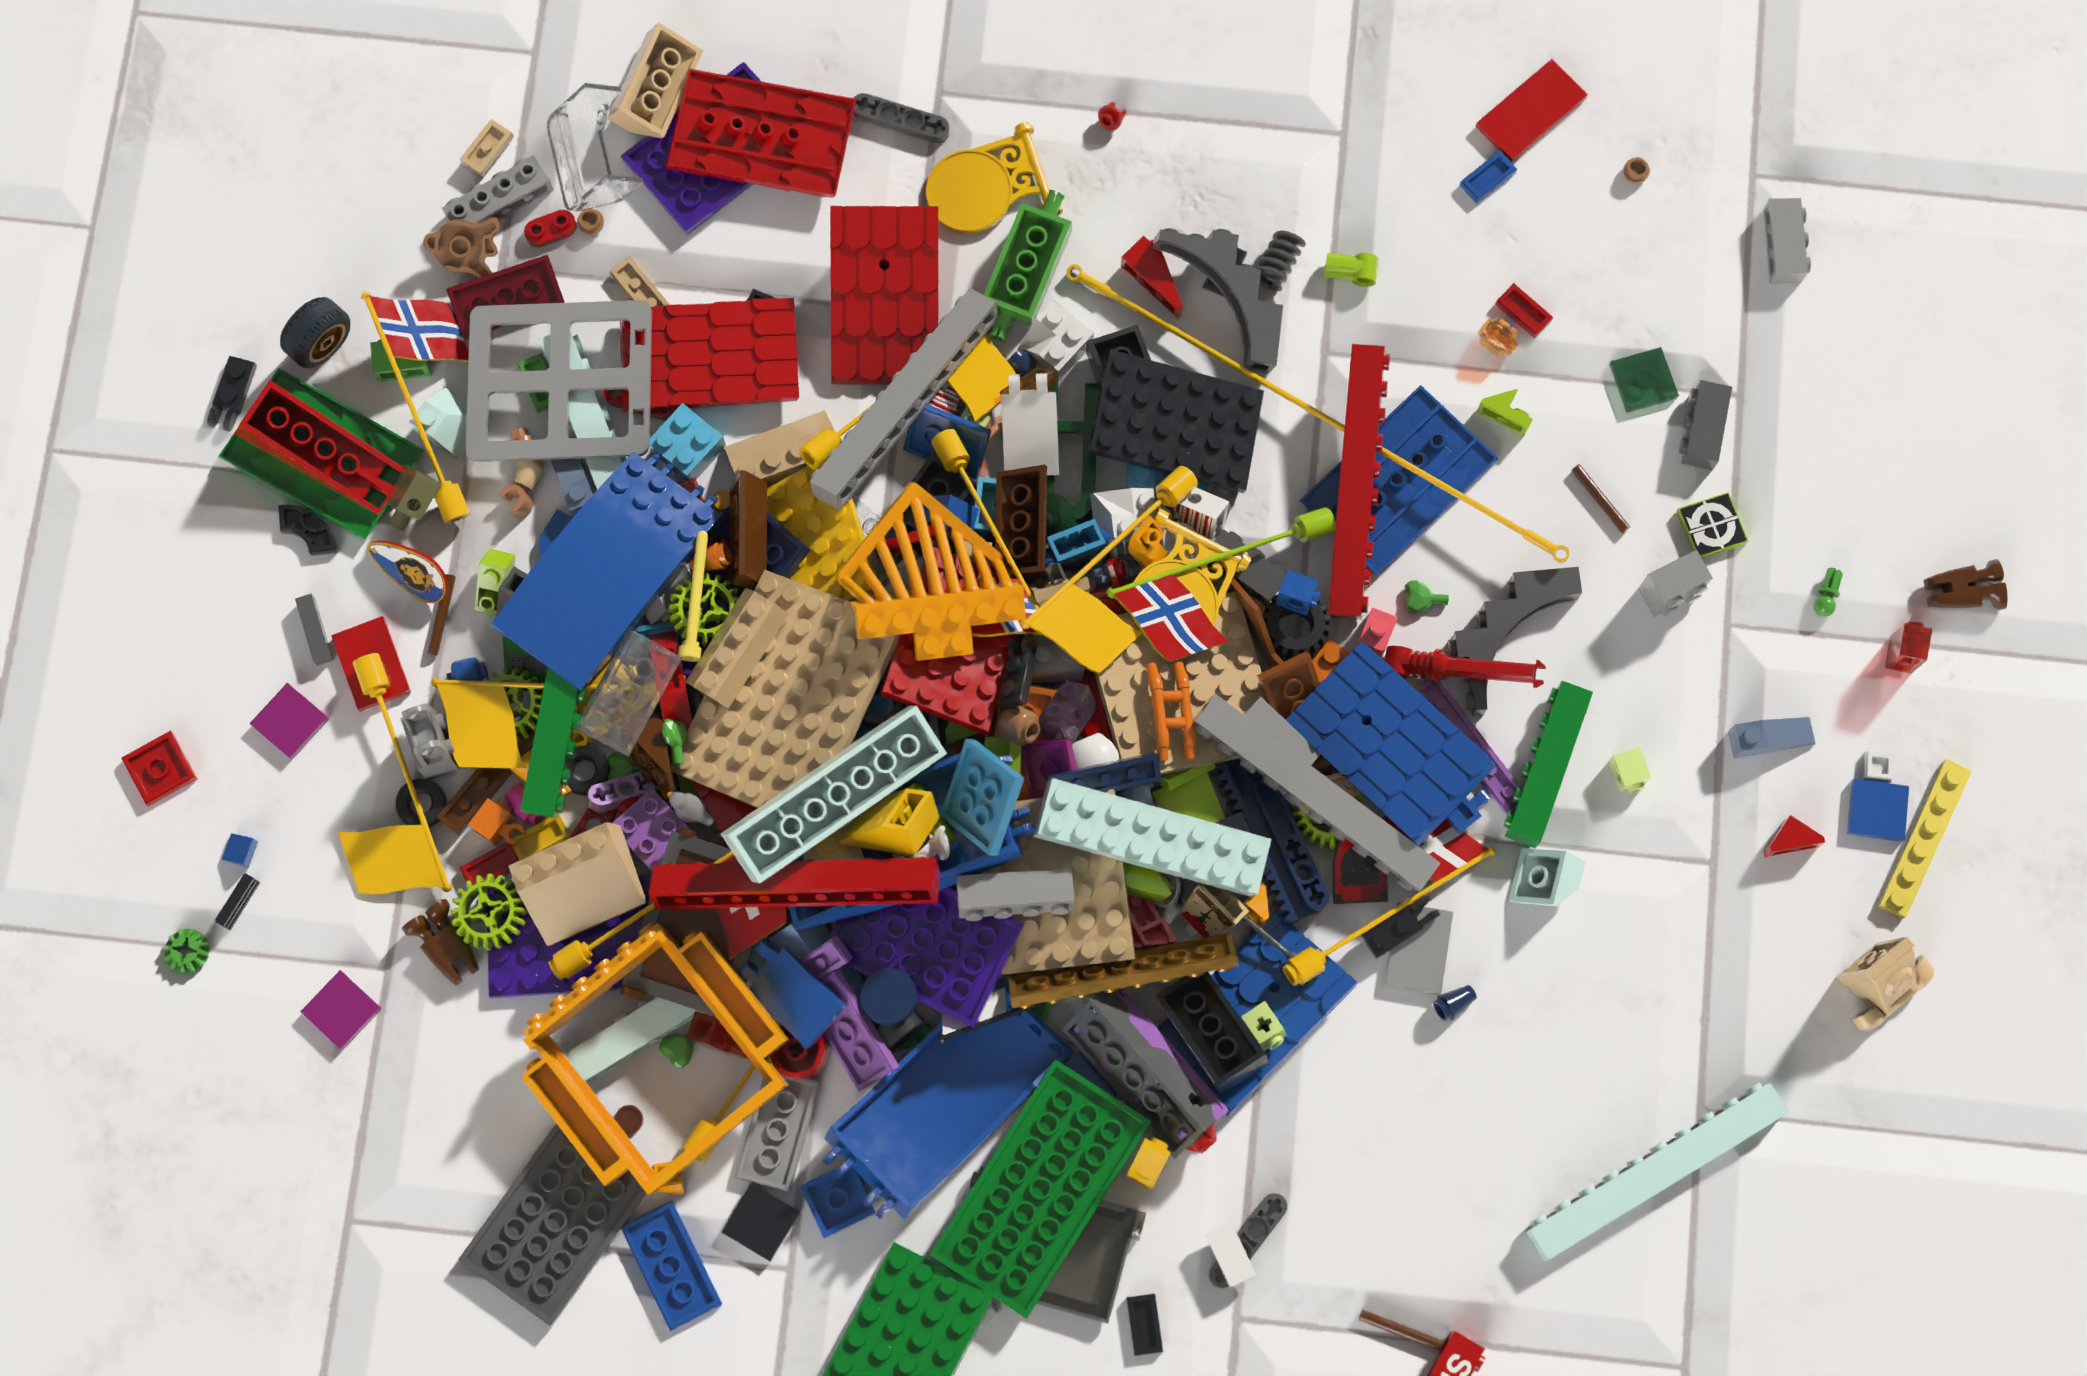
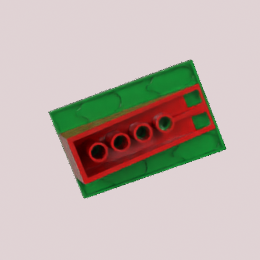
M278 368L218 457L365 540L387 508L388 501L405 464L413 468L425 449Z

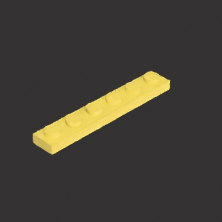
M1948 759L1943 761L1877 907L1901 919L1906 918L1972 771Z

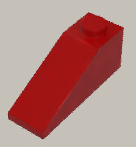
M1143 235L1121 256V267L1178 319L1182 315L1183 306L1162 251L1153 249L1154 240L1149 241Z

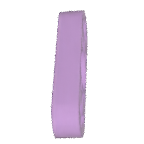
M641 772L593 785L588 791L587 804L595 812H605L618 808V805L629 797L642 796L651 788L656 792L657 790L656 786L644 780ZM621 786H630L634 793L631 794L632 796L623 795L619 792V788ZM596 795H600L601 798H605V801H601L599 798H595Z

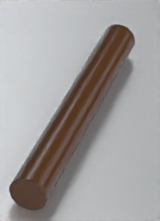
M1580 464L1575 466L1571 470L1620 532L1624 533L1631 526Z
M445 574L448 581L446 597L438 603L427 651L431 655H438L456 579L455 576Z
M1362 1309L1360 1312L1359 1321L1439 1352L1443 1347L1444 1341L1369 1311Z

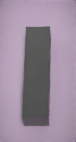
M312 594L295 598L313 662L318 666L333 661L315 597Z

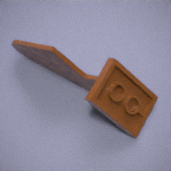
M1232 578L1227 589L1228 593H1236L1242 605L1250 635L1269 670L1257 675L1265 700L1286 720L1320 685L1311 656L1305 651L1284 662L1275 653L1260 608L1239 583Z

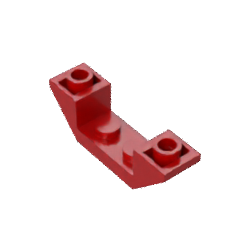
M669 631L649 635L663 722L666 719H671L674 722L681 721L688 731L692 723L682 663L678 659L679 644L677 633Z

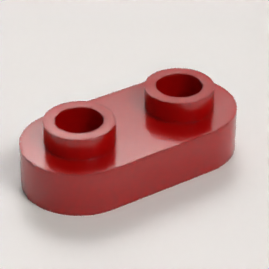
M557 210L529 221L524 228V235L531 246L544 247L572 236L576 231L577 223L570 211ZM561 219H565L566 223L563 225H559L558 221ZM536 228L542 229L538 234L533 233Z

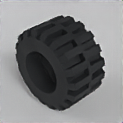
M1275 595L1271 603H1267L1262 614L1275 653L1287 661L1307 651L1311 659H1313L1314 654H1318L1323 645H1325L1330 632L1329 623L1331 620L1330 615L1326 614L1327 607L1325 604L1322 606L1319 604L1321 600L1319 598L1316 608L1311 606L1306 616L1277 606L1278 595ZM1291 614L1302 616L1309 623L1311 632L1301 639L1290 638L1281 631L1279 627L1280 619Z

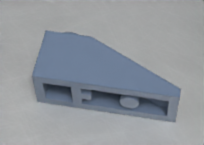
M550 459L570 513L574 517L593 495L580 459Z
M1810 717L1769 719L1734 725L1728 731L1734 758L1816 744Z

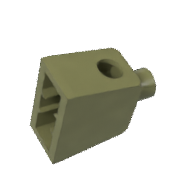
M405 464L388 501V505L396 509L389 524L404 531L410 517L420 521L441 483Z

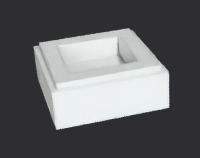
M1865 751L1863 780L1892 782L1894 753Z

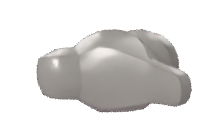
M682 792L667 793L670 804L674 807L675 814L680 819L688 823L699 822L709 827L714 824L715 819L707 812L704 802L695 794H684Z

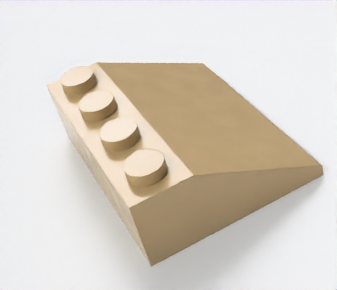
M606 822L509 865L516 890L547 946L556 944L647 904L621 825Z

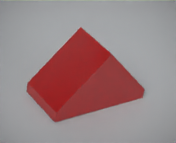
M1790 815L1782 822L1764 850V857L1819 848L1825 843V838Z

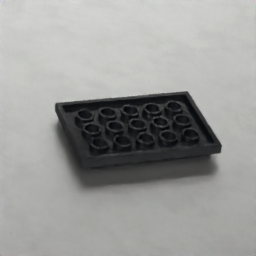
M1110 349L1107 353L1088 453L1166 474H1171L1178 466H1185L1194 473L1198 482L1244 493L1248 484L1264 390Z

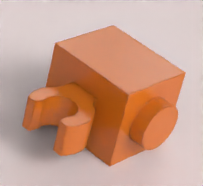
M487 798L468 824L474 832L494 846H497L500 840L504 838L511 846L516 847L517 843L511 839L512 833L519 831L524 835L526 834L525 829L521 825L514 823L516 819L510 814L511 808L499 799L495 803Z

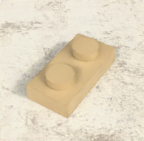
M491 119L460 158L461 163L483 177L514 138L513 133Z

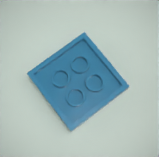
M965 739L941 817L989 856H998L1024 777L975 739Z

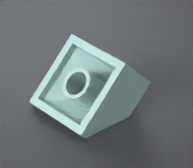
M445 388L426 399L417 410V414L428 441L460 460L466 452L467 401ZM412 417L409 423L413 427L414 431L420 435L415 424V421Z
M1521 848L1508 901L1547 906L1559 905L1579 889L1585 861L1567 851Z

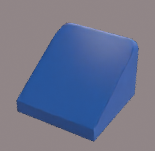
M231 833L222 860L249 868L258 841L251 837Z

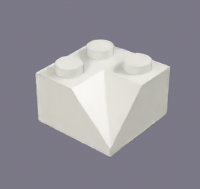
M1053 300L1035 319L1018 349L1021 348L1024 352L1027 351L1038 366L1059 382L1086 353L1087 341L1094 339V333Z
M1127 488L1090 494L1093 519L1096 520L1099 528L1106 530L1115 538L1155 503L1153 488ZM1156 509L1149 516L1154 518ZM1142 522L1124 538L1126 548H1128L1131 536Z

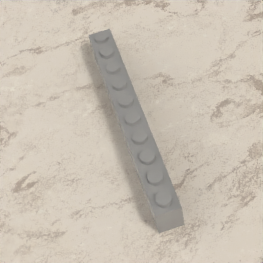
M971 288L956 300L953 309L948 315L945 314L941 318L934 332L926 336L919 350L911 354L905 367L893 376L890 385L885 391H881L878 394L871 408L862 413L859 422L845 434L842 443L837 449H833L829 453L827 461L822 467L814 471L810 479L814 497L839 511L844 507L998 319L996 301Z
M1212 695L1193 720L1194 725L1197 726L1195 731L1207 740L1212 737L1220 743L1217 747L1223 753L1230 757L1233 754L1242 760L1240 763L1242 767L1253 774L1257 771L1264 776L1262 781L1273 790L1280 788L1287 793L1285 796L1286 800L1296 807H1299L1300 804L1309 810L1307 815L1319 824L1325 822L1331 827L1330 833L1342 841L1345 838L1354 844L1352 849L1364 858L1369 855L1377 861L1374 865L1387 875L1390 872L1399 878L1397 883L1406 890H1422L1440 865V862L1218 695Z

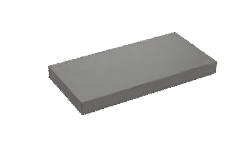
M780 1074L788 1086L753 1113L735 1178L791 1193L821 1081L802 1077L790 1078ZM764 1078L762 1080L760 1090L763 1089L766 1085H768Z

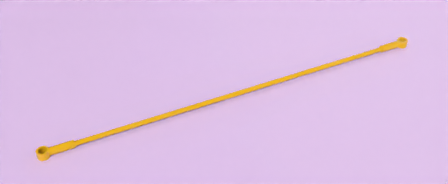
M1073 264L1068 267L1066 273L1070 281L1080 282L1104 297L1114 299L1344 432L1345 425L1111 291L1112 288L1084 273L1079 265ZM1077 269L1080 271L1077 277H1071L1073 270ZM1382 447V451H1377L1522 535L1526 541L1551 554L1556 562L1564 563L1568 560L1570 553L1566 546H1557L1529 529L1525 530ZM1564 550L1566 557L1559 559L1556 556V552Z

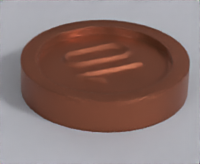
M633 1105L621 1107L616 1112L614 1118L625 1134L637 1132L642 1127L644 1120L642 1112Z

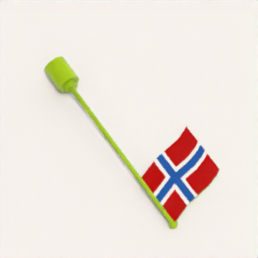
M1328 507L1296 516L1292 524V530L1116 589L1110 587L1107 590V596L1115 598L1130 613L1152 647L1166 661L1170 663L1228 643L1229 640L1213 626L1195 597L1174 576L1175 574L1291 535L1305 543L1332 534L1336 528L1335 518Z

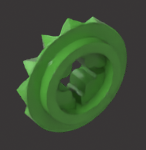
M191 928L178 929L176 933L169 936L166 945L163 947L165 961L171 969L179 973H192L199 970L206 963L210 952L206 937L199 931ZM189 942V947L197 951V953H188L186 958L183 959V954L177 951L176 948H183Z

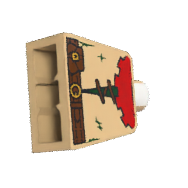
M1200 883L1180 913L1187 921L1184 924L1185 932L1191 937H1196L1199 934L1202 938L1220 935L1234 927L1249 910L1230 891Z

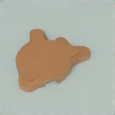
M490 217L478 223L464 219L450 220L435 232L426 234L423 244L428 251L433 253L445 269L456 273H470L479 278L493 273L486 264L485 258L494 257L498 253L493 237L500 229V222L495 217Z

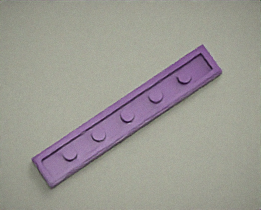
M1428 679L1415 688L1496 763L1497 766L1481 783L1506 816L1508 811L1513 812L1516 803L1512 802V798L1517 786L1520 785L1442 682L1439 680L1438 683H1433L1431 679Z

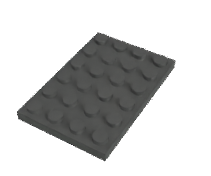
M556 1123L458 1260L550 1327H553L647 1193L629 1170L612 1184L604 1186Z

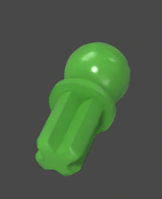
M1828 568L1822 587L1818 588V592L1822 595L1816 598L1813 607L1819 616H1830L1836 609V603L1833 598L1840 596L1838 589L1843 576L1840 569Z

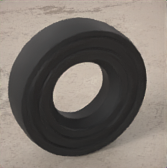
M577 746L574 757L568 760L567 769L571 770L568 787L574 794L587 796L589 789L593 785L608 781L610 768L605 755L592 746ZM583 760L590 761L595 766L593 777L586 781H581L574 775L576 764Z
M424 778L413 779L412 782L416 793H425L431 798V807L424 813L428 827L434 826L440 821L436 816L447 805L445 793L432 780ZM405 783L396 796L395 807L397 814L407 825H422L418 814L411 809L412 796L407 783Z

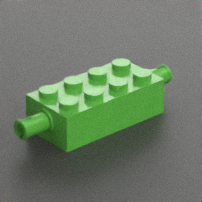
M1049 190L1042 210L1021 203L984 292V296L996 301L998 319L995 321L989 335L994 339L999 337V341H1006V336L1013 321L1029 326L1033 324L1071 235L1072 222L1056 216L1065 196L1060 192L1055 195V190Z

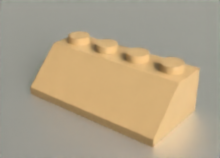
M657 23L646 33L607 119L628 132L663 138L680 103L686 73L689 69L695 70L703 50L661 23Z
M824 410L725 446L724 449L735 478L740 470H746L767 482L768 488L807 467L808 465L800 456L799 448L824 428L834 430Z
M745 588L685 682L729 709L789 614L769 599L753 590Z

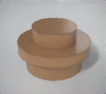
M1632 158L1623 167L1624 177L1633 184L1643 183L1650 174L1649 165L1642 158Z
M586 209L578 216L577 224L584 234L595 235L603 229L604 218L599 211Z

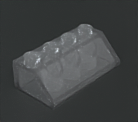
M628 630L574 729L629 757L682 657L641 634Z

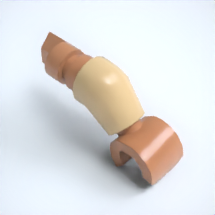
M518 428L510 432L512 440H533L527 428ZM543 460L517 461L518 469L513 481L516 485L506 486L499 493L507 501L519 497L518 502L511 507V514L517 519L525 518L532 510V499L527 492L533 490L543 475Z

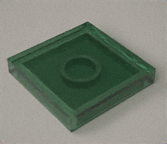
M1661 347L1613 360L1609 363L1626 413L1674 400L1679 396Z

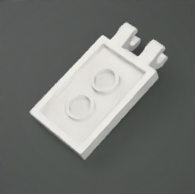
M1047 373L1036 374L1037 389L1020 390V374L1009 375V394H1001L1004 471L1045 464L1047 466V475H1059L1056 392H1048Z

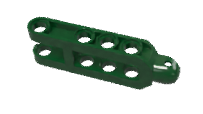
M1047 381L1048 392H1056L1057 407L1058 382ZM1085 383L1084 421H1057L1058 433L1083 434L1081 501L1076 506L1059 505L1054 500L1055 475H1047L1046 512L1048 513V521L1053 525V535L1085 523L1086 515L1089 512L1092 513L1090 494L1095 493L1096 455L1088 453L1098 404L1099 383Z

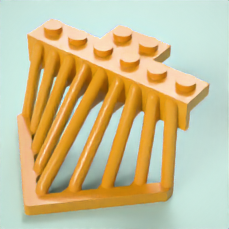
M910 482L837 572L838 583L858 600L851 602V608L855 611L857 638L866 639L913 633L915 659L918 661L973 654L971 626L1026 619L1023 585L1012 583L1003 563V555L914 482ZM909 505L912 507L925 560L928 593L925 592L903 520V512ZM923 505L929 509L930 522L933 525L945 571L946 591H943ZM943 522L951 527V540L954 543L963 574V589L960 588ZM891 527L895 530L909 575L910 595L907 593L885 542L884 536ZM964 539L972 545L971 555L981 577L980 587L977 585ZM874 548L877 550L891 582L894 597H890L868 565L867 557ZM985 557L991 561L990 565L999 579L997 585L993 581ZM857 570L874 592L876 599L871 598L851 579Z

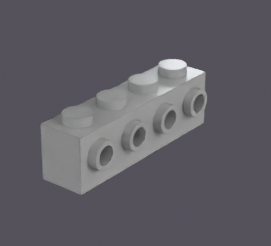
M532 155L529 158L525 157L518 160L515 166L506 171L497 172L491 180L484 184L473 186L468 193L460 198L456 197L449 200L446 206L442 207V210L448 221L464 219L478 223L490 217H495L500 222L553 191V187L539 162Z
M1071 868L957 876L959 918H965L968 921L980 920L985 916L1005 919L1014 914L1034 917L1042 912L1062 915L1074 910Z

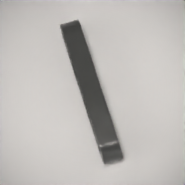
M860 93L854 97L856 104L853 115L859 120L934 143H942L949 137L950 126L948 121L942 116L867 93ZM866 102L868 104V108H864L863 111H860L859 106H862L863 103ZM877 105L876 116H874L873 110L876 109L875 106ZM885 109H892L896 115L890 120H885L881 117V113ZM912 116L920 119V124L914 128L906 124V120ZM925 121H928V126H926V131H923L924 128H925ZM938 125H941L942 131H939L938 134H935L933 128H937Z
M1278 1193L1267 1195L1237 1233L1241 1244L1247 1248L1249 1260L1287 1211L1286 1199ZM1277 1199L1281 1202L1279 1204L1281 1212L1275 1211L1272 1213L1269 1219L1274 1222L1270 1225L1265 1218L1258 1216L1257 1213L1261 1211L1264 1215L1270 1207L1267 1201L1274 1202ZM1254 1221L1261 1222L1265 1227L1264 1235L1259 1238L1251 1236L1249 1233L1250 1223ZM1216 1260L1209 1271V1280L1217 1288L1229 1287L1225 1280H1222L1220 1283L1215 1280L1217 1278V1274L1214 1272L1215 1269L1221 1270Z

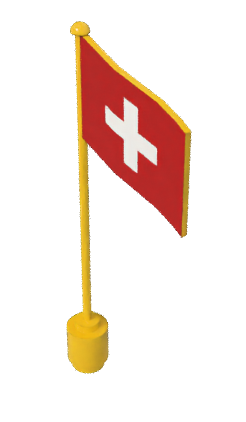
M732 851L714 862L739 863ZM650 904L590 945L575 940L555 953L553 959L549 961V966L559 980L565 977L569 979L592 963L590 958L593 956L592 949L655 908L654 904ZM786 907L716 908L727 936L729 959H732L787 922Z

